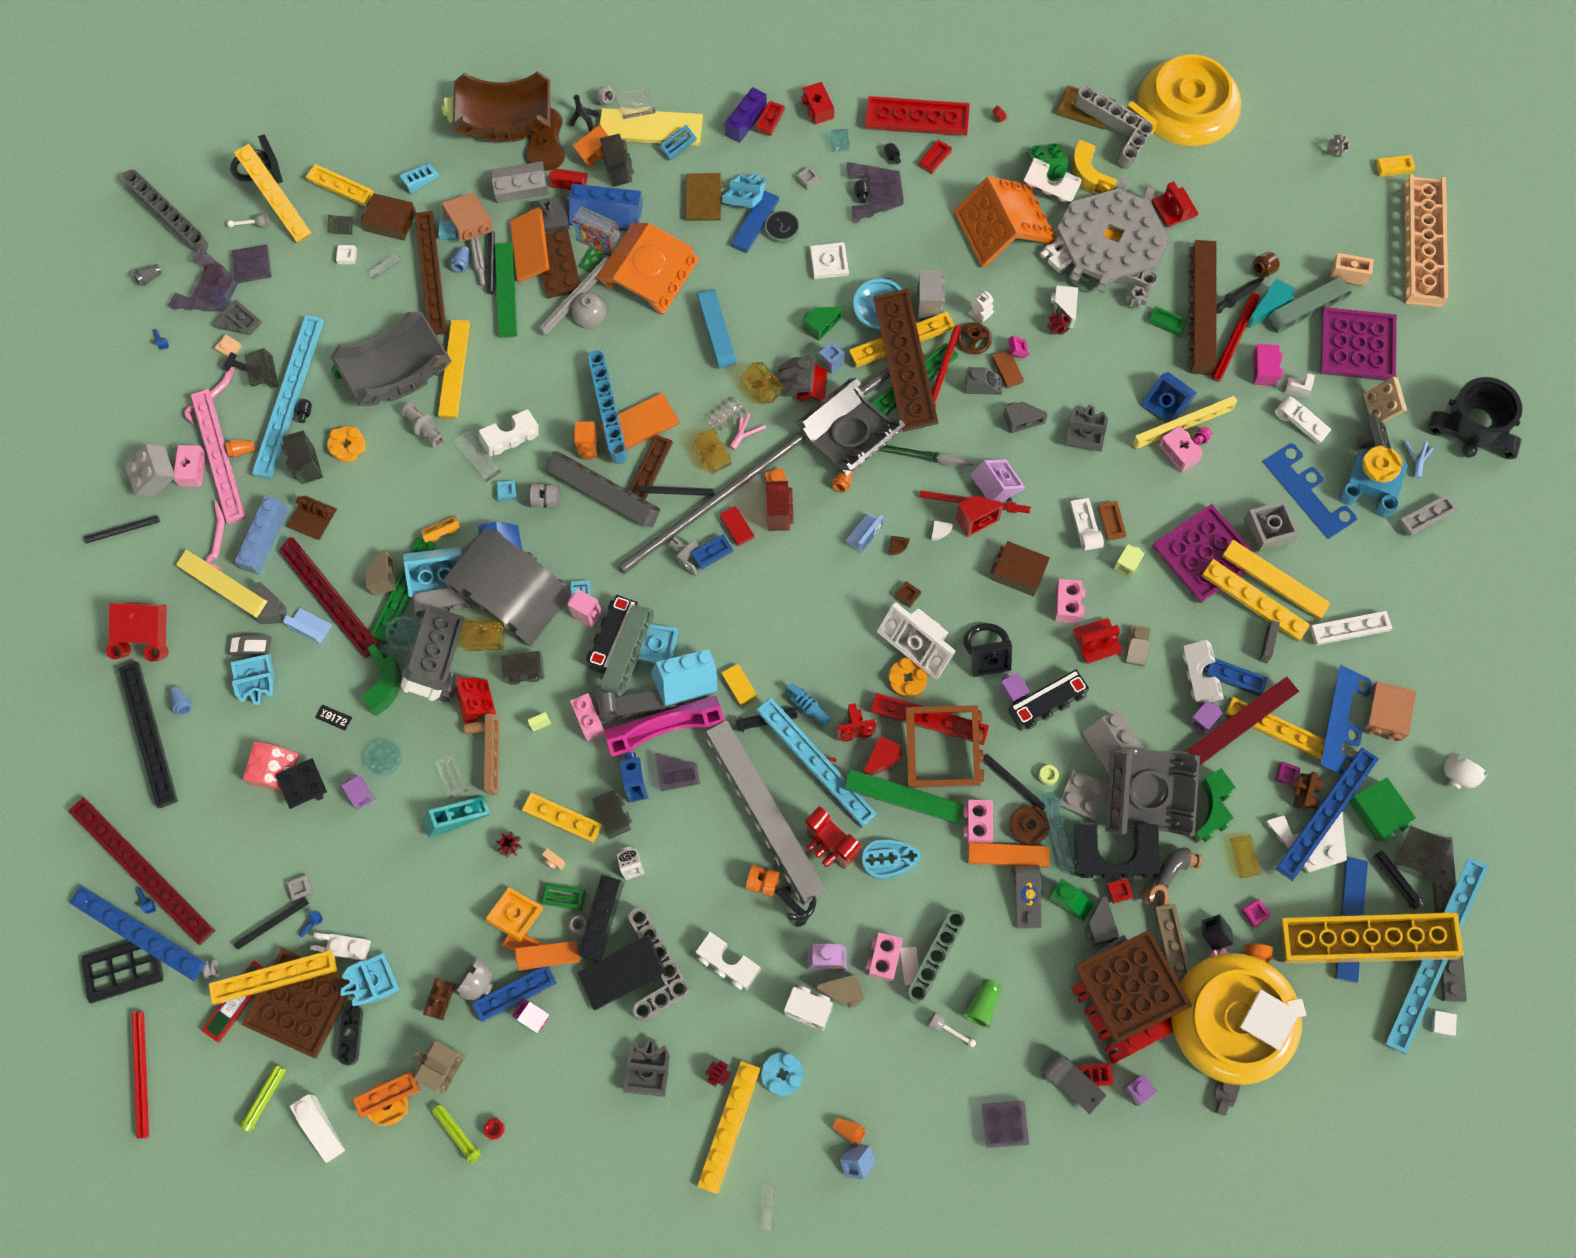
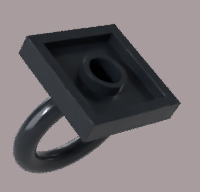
M265 134L259 135L258 139L262 151L253 150L267 170H270L276 183H282L283 180L277 158ZM234 157L230 164L232 176L240 181H253L249 174H241L237 171L240 161L237 157Z
M981 623L971 627L965 633L963 645L965 650L972 656L973 677L1011 671L1012 644L1007 632L1003 628L991 623ZM980 631L995 632L1002 639L1001 642L978 646L971 645V638Z

